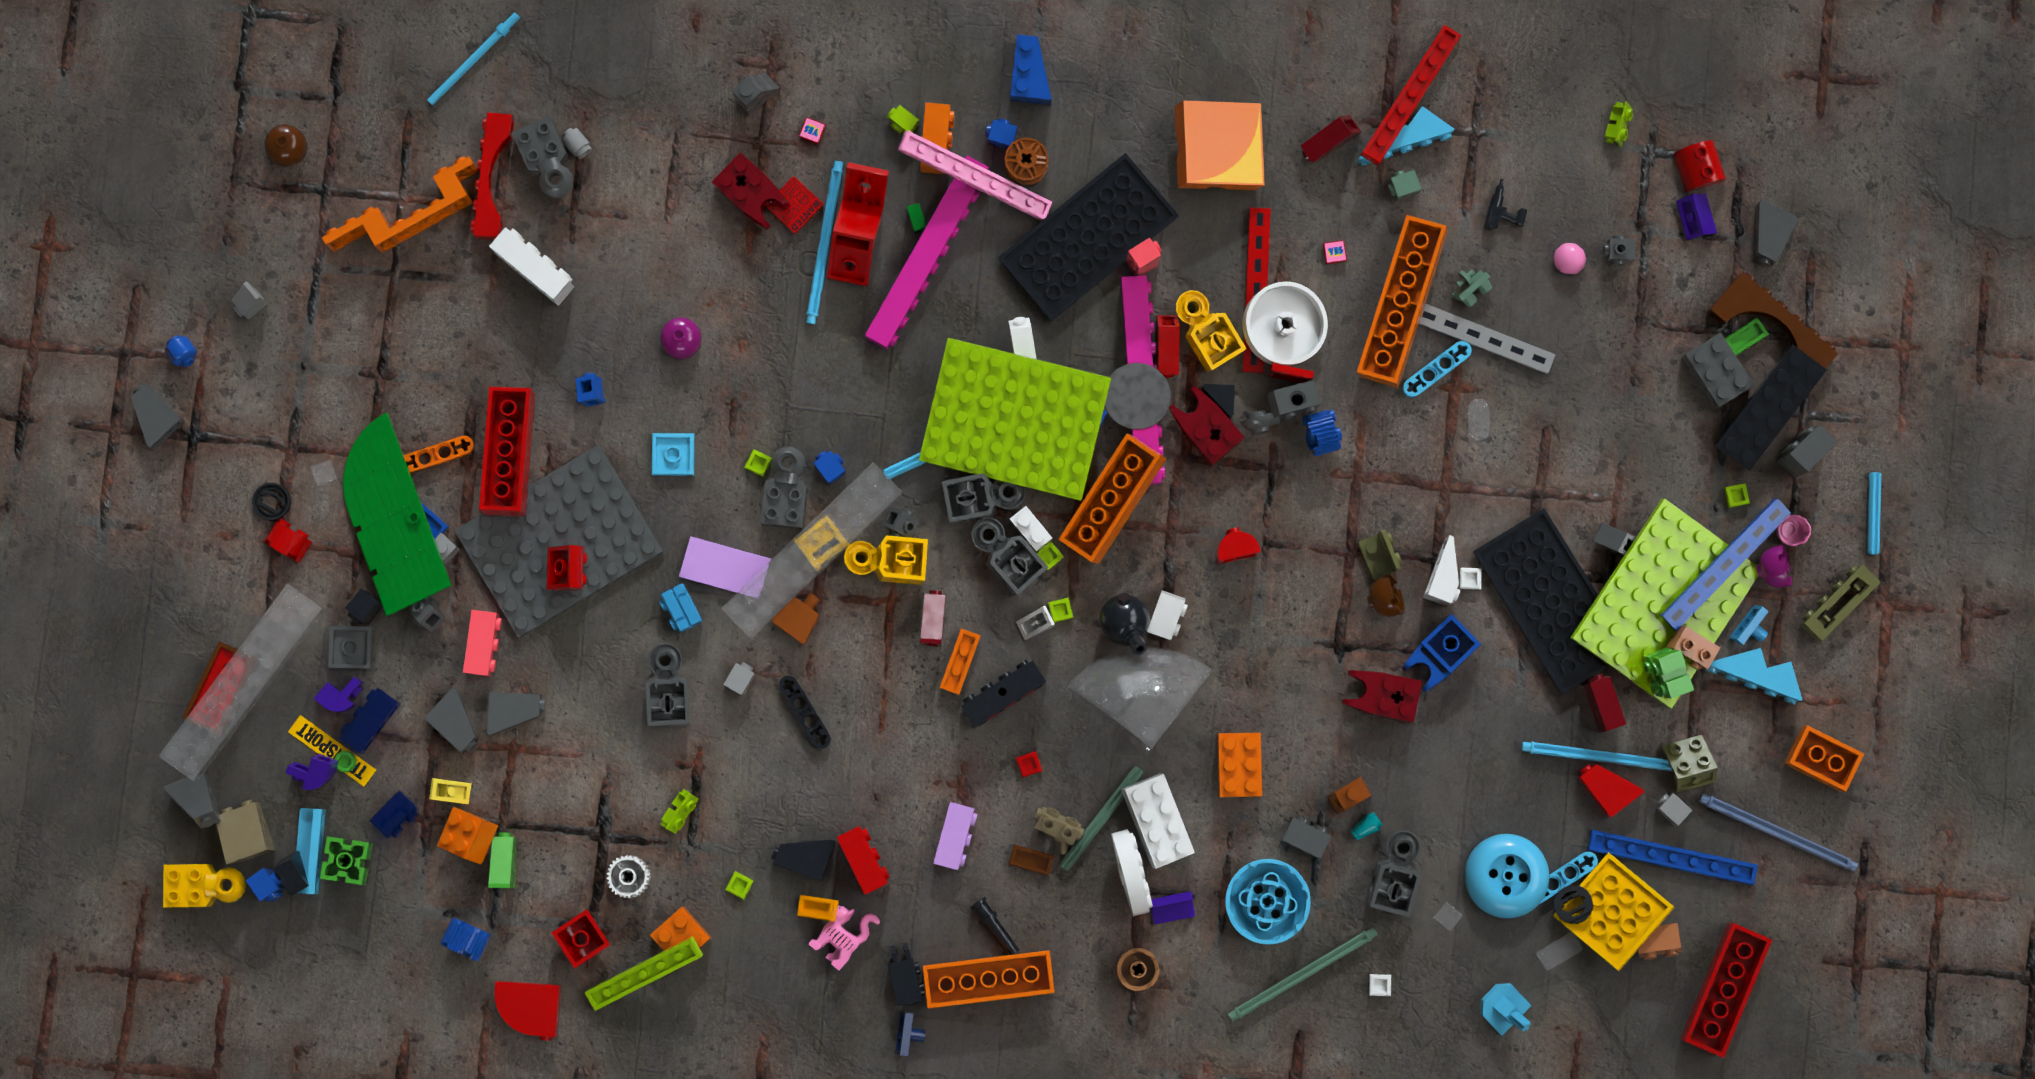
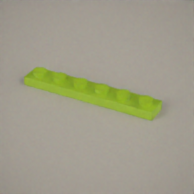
M692 936L588 989L585 995L594 1011L701 958L703 953Z

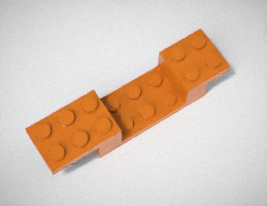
M465 156L460 157L454 161V165L448 168H440L436 171V175L433 176L444 196L442 200L440 198L433 200L429 204L430 206L424 210L422 208L417 209L411 213V217L394 222L393 227L390 226L385 215L378 207H370L362 212L363 215L356 219L352 217L346 220L340 228L337 229L335 227L328 230L322 239L335 252L368 233L374 246L383 253L472 204L473 202L461 181L479 171L470 156L467 158Z

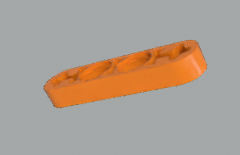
M460 436L406 454L404 458L407 463L413 462L412 457L415 456V462L418 467L415 468L414 464L408 466L410 474L470 455L475 449V443L468 436ZM464 440L470 443L467 451L460 448L457 449L458 454L455 455L453 443H455L456 447L461 446ZM445 446L449 447L451 450L449 457L442 458L439 455L440 449ZM428 453L431 457L430 462L425 465L421 464L419 461L421 454Z

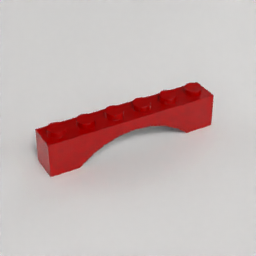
M487 112V117L483 118L482 130L485 131V135L480 140V151L483 152L482 159L478 160L477 166L478 171H480V178L476 179L475 191L478 192L477 200L474 199L473 212H476L475 220L471 221L470 228L476 239L495 240L502 232L503 219L497 212L493 202L491 177L498 156L513 138L511 132L514 130L515 119L511 114Z

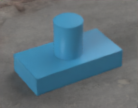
M1753 605L1729 638L1733 642L1742 645L1751 635L1759 642L1763 641L1768 632L1759 624L1769 611L1763 606Z

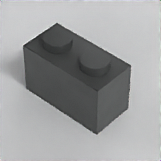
M1298 816L1297 819L1291 818L1281 841L1317 859H1321L1331 838V835L1327 834L1329 830L1319 825L1314 828L1308 825L1309 820Z

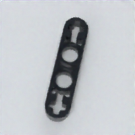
M792 676L783 677L779 682V688L811 742L819 749L827 748L831 742L830 734L798 681ZM785 681H794L795 684L792 685V688L795 692L799 689L801 693L789 699L788 695L792 694L789 689L784 690ZM802 697L805 699L806 705L803 709H796L794 707V700L796 698ZM807 716H815L817 723L814 727H807L804 721ZM820 725L822 729L818 731L822 736H827L824 745L816 743L818 739L816 733L810 734V731L816 730Z

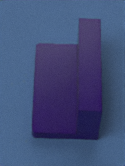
M1692 194L1676 200L1686 240H1693L1703 235L1717 233L1706 194Z
M1192 891L1151 899L1153 905L1151 912L1154 924L1194 917L1195 910L1192 901Z

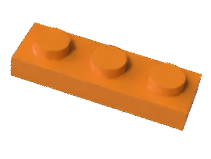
M964 629L960 630L939 688L960 695L981 635Z

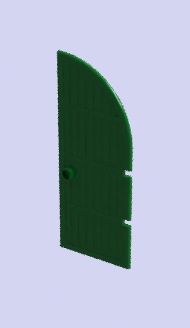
M386 412L372 421L354 442L345 464L343 494L353 527L357 528L360 526L362 529L356 535L369 571L377 570L378 574L373 576L372 579L385 615L388 617L452 585L391 420Z

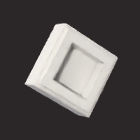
M1460 568L1459 589L1481 590L1482 568Z
M1369 974V996H1391V975Z

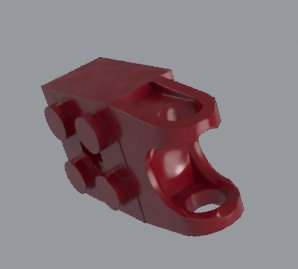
M741 152L712 181L714 188L743 215L766 230L771 227L763 216V210L766 205L776 203L786 209L790 207L788 201L773 182ZM741 181H745L746 185H745V186H742V185L739 186V183H740Z
M1193 386L1191 392L1197 401V409L1194 412L1184 413L1173 404L1168 408L1185 437L1212 467L1241 443L1245 437L1216 403L1196 386ZM1211 432H1217L1219 440L1210 439Z
M1348 670V676L1362 682L1364 694L1359 699H1343L1342 704L1373 716L1410 724L1414 723L1422 681L1382 672ZM1395 693H1398L1399 697H1401V701L1399 700L1397 704L1391 698V695H1395Z

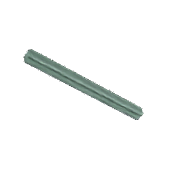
M1137 766L1133 767L1083 832L1081 839L1077 840L1060 862V866L1068 871L1122 802L1124 796L1121 789L1135 784L1142 776L1143 771Z

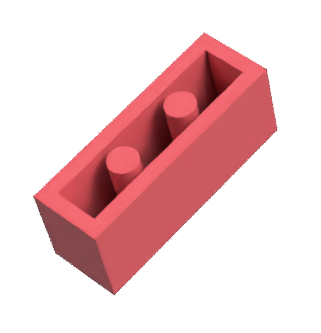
M1148 238L1128 251L1126 262L1135 276H1143L1158 267L1162 250L1156 241L1152 242Z
M471 610L463 673L491 677V673L495 672L496 660H493L494 651L497 652L499 648V639H496L497 631H500L502 626V618H499L500 614Z

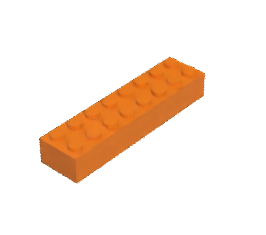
M1406 215L1357 369L1358 377L1399 388L1448 234L1446 225Z

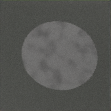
M1131 363L1118 368L1112 373L1105 407L1114 421L1126 428L1144 429L1153 426L1164 417L1170 404L1171 395L1168 382L1161 372L1147 364Z

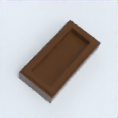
M1014 844L1008 865L1049 876L1055 856Z

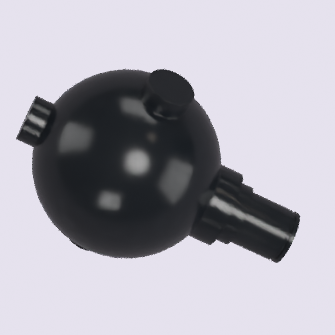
M1120 593L1109 599L1100 612L1099 621L1102 632L1112 642L1122 646H1130L1134 654H1143L1147 650V645L1143 638L1150 625V615L1146 605L1139 598L1128 593Z

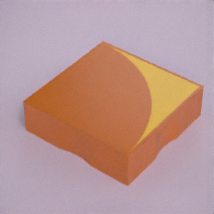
M1182 101L1174 106L1175 132L1178 142V188L1206 189L1220 187L1228 190H1257L1265 186L1260 103Z

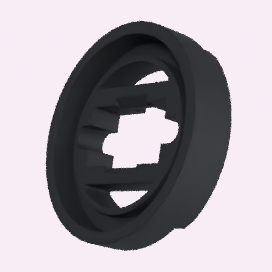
M265 483L254 492L252 506L256 514L261 518L270 521L279 520L289 512L291 496L282 485ZM269 490L279 491L283 495V498ZM268 493L281 500L283 508L275 510L262 503L261 495L266 496ZM261 506L274 512V514L265 513Z
M1570 885L1562 888L1557 893L1554 899V908L1560 919L1570 924H1577L1585 921L1590 916L1593 909V901L1585 888L1579 885ZM1571 892H1576V893H1574V894H1572V895L1566 897L1565 899H1563V897H1564L1566 894L1571 893ZM1578 896L1585 898L1583 900L1584 904L1569 912L1566 910L1562 911V908H1564L1563 904L1567 903V901ZM1584 909V911L1577 916H1571L1579 912L1580 910Z

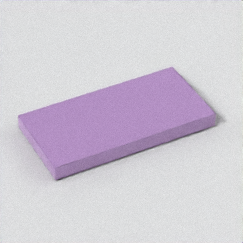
M690 536L679 577L760 599L772 559Z

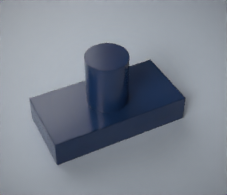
M900 1011L895 1050L897 1055L908 1056L910 1041L924 1042L925 1030L912 1028L913 1013Z

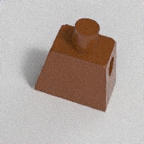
M809 593L804 602L795 597L771 622L805 646L820 617L813 610L820 599L812 593Z
M1362 776L1327 797L1336 813L1339 814L1370 797L1372 793Z

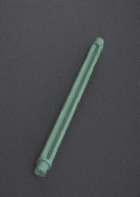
M1373 927L1367 931L1364 930L1361 934L1249 1001L1235 1007V1010L1228 1013L1230 1019L1233 1022L1238 1018H1243L1244 1015L1363 944L1370 942L1372 938L1378 935Z

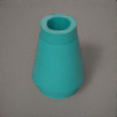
M1374 812L1367 813L1350 831L1359 840L1379 831L1383 824Z

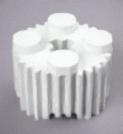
M631 855L621 856V859L616 858V861H612L613 864L609 865L611 868H608L609 873L607 875L609 877L607 879L609 882L607 883L610 884L609 888H612L611 891L615 892V895L632 898L645 892L644 889H647V885H650L649 882L651 881L650 870L647 869L649 866L645 865L646 862ZM625 872L633 873L632 881L628 880L626 882L624 880L626 878Z

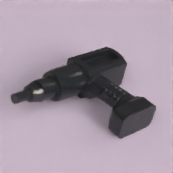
M1500 179V183L1497 185L1495 194L1492 195L1490 205L1488 206L1484 227L1488 230H1496L1500 218L1512 222L1516 226H1524L1527 209L1521 208L1517 211V215L1506 212V207H1502L1504 179Z

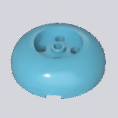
M1498 834L1480 842L1470 853L1465 867V886L1472 901L1485 913L1499 918H1516L1531 912L1543 900L1549 885V868L1543 853L1533 842L1519 835ZM1508 856L1514 858L1513 865L1506 864V858ZM1491 869H1495L1498 872L1496 878L1489 876ZM1506 872H1510L1512 874V878L1510 880H1507L1505 878ZM1521 873L1527 875L1528 879L1526 882L1519 881ZM1504 886L1510 887L1511 892L1509 895L1502 893Z
M1275 859L1256 860L1243 866L1231 879L1225 898L1227 915L1233 927L1245 938L1260 944H1277L1294 936L1305 924L1311 904L1310 892L1303 877L1291 865ZM1255 885L1262 886L1263 891L1260 894L1254 892ZM1277 888H1281L1284 892L1280 898L1275 896ZM1266 897L1271 900L1268 906L1263 904V899ZM1252 906L1259 907L1257 915H1253L1250 912ZM1274 909L1280 911L1279 918L1272 917L1271 912Z

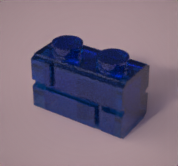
M399 790L369 821L386 838L390 839L392 836L396 838L404 830L402 826L407 821L411 823L419 815L417 811L420 808L402 790Z

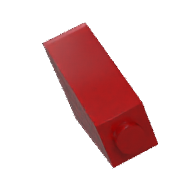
M1157 315V370L1166 378L1179 375L1180 325L1178 315Z
M1598 764L1586 765L1579 771L1581 775L1577 777L1607 818L1613 817L1644 793L1642 788Z

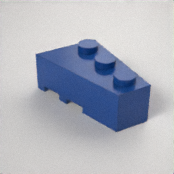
M1017 34L1010 101L1051 105L1052 99L1038 37Z

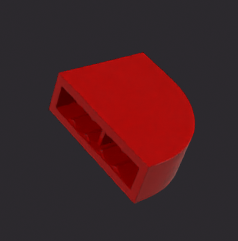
M495 981L494 996L496 1007L503 1020L516 1031L527 1035L539 1036V1040L552 1041V1037L558 1036L562 985Z

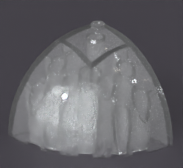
M1147 647L1143 654L1136 655L1132 649H1127L1096 660L1078 673L1066 688L1114 726L1117 725L1150 751L1213 669L1189 655L1174 650Z

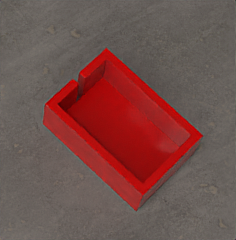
M858 826L837 837L865 895L889 884L887 879L891 877L885 866L881 868L878 862L881 857L876 847L871 848L868 841L872 839L866 828L862 829L861 826Z

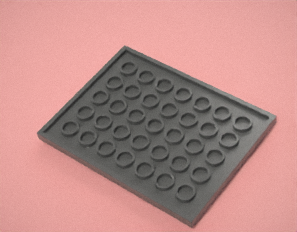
M599 444L528 486L526 516L481 514L454 530L518 638H521L663 553L662 548ZM565 545L583 546L584 553L587 555V562L583 565V573L586 575L587 581L583 589L547 590L548 547Z

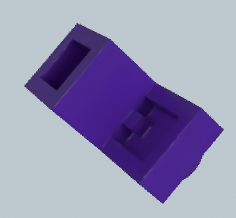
M353 677L341 692L333 684L327 682L314 699L330 711L347 712L356 706L350 699L352 697L356 698L363 689L361 687L364 683L360 679Z
M318 754L311 758L309 767L298 762L288 765L286 774L291 775V778L296 781H304L302 789L313 790L331 781L339 761Z

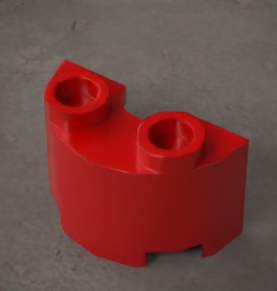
M280 518L272 527L264 543L300 563L312 541L307 539L309 537L308 534L300 529L297 532L290 529L292 524Z

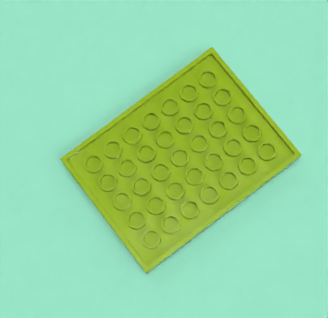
M948 338L919 460L976 475L983 473L988 478L1082 501L1112 378Z
M1662 498L1570 638L1666 707L1672 709L1680 696L1669 699L1665 698V696L1658 697L1653 694L1650 688L1652 677L1651 674H1647L1644 670L1643 663L1645 661L1643 656L1667 647L1675 631L1660 615L1713 562L1728 544L1672 503ZM1746 559L1682 626L1688 627L1712 643H1715L1757 579L1756 564ZM1684 659L1686 672L1691 679L1697 670L1689 666V661Z

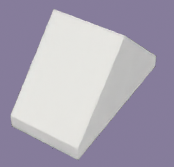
M1046 606L1016 621L1024 640H1028L1055 625Z

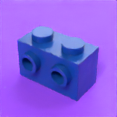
M262 868L245 880L259 901L274 902L283 896L281 892L285 888L272 868Z

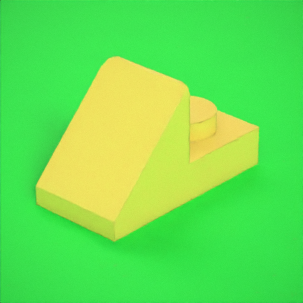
M432 778L429 799L469 804L472 783Z

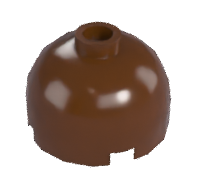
M288 124L277 125L272 128L266 135L264 142L269 158L277 165L284 167L301 162L306 156L308 149L306 138L302 131Z
M1392 574L1378 578L1371 585L1370 596H1367L1370 608H1375L1377 613L1385 617L1401 615L1405 610L1401 590H1397L1396 586H1394L1398 582Z

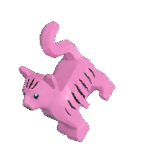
M838 905L836 922L828 921L824 925L817 940L812 939L809 945L814 950H819L830 942L836 949L825 958L830 960L837 970H840L849 961L852 952L867 940L869 936L868 923L880 924V919L876 915L866 914L863 916L859 924L861 934L855 936L842 927L843 924L850 920L855 910H849L844 906Z

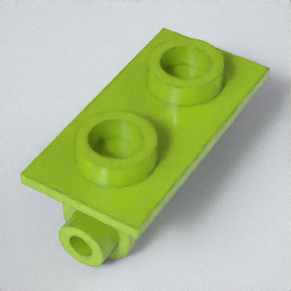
M1625 101V105L1621 102H1616L1613 105L1609 120L1615 121L1616 125L1608 123L1604 137L1606 138V143L1613 144L1616 141L1619 147H1622L1623 141H1626L1628 121H1631L1633 117V109L1628 102Z
M685 789L682 792L679 791L671 803L677 809L674 811L669 807L661 818L662 822L660 824L676 834L683 827L689 813L695 809L699 798Z

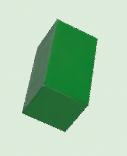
M920 203L907 206L914 233L924 231L926 223Z

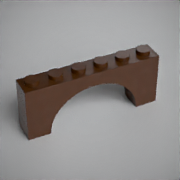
M1742 272L1706 312L1722 326L1728 320L1739 315L1753 314L1765 317L1776 323L1785 332L1791 344L1824 368H1827L1838 355L1835 351L1836 348L1830 342H1824L1819 338L1820 335L1815 329L1805 326L1801 317L1791 314L1787 310L1788 307L1782 301H1776L1771 296L1772 293L1767 288H1761L1756 284V279L1748 273Z

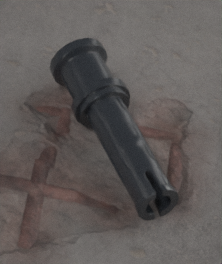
M985 896L971 905L970 909L977 913L981 919L980 923L988 927L1007 955H1014L1020 949L996 918L997 912L990 908L986 902L987 898Z

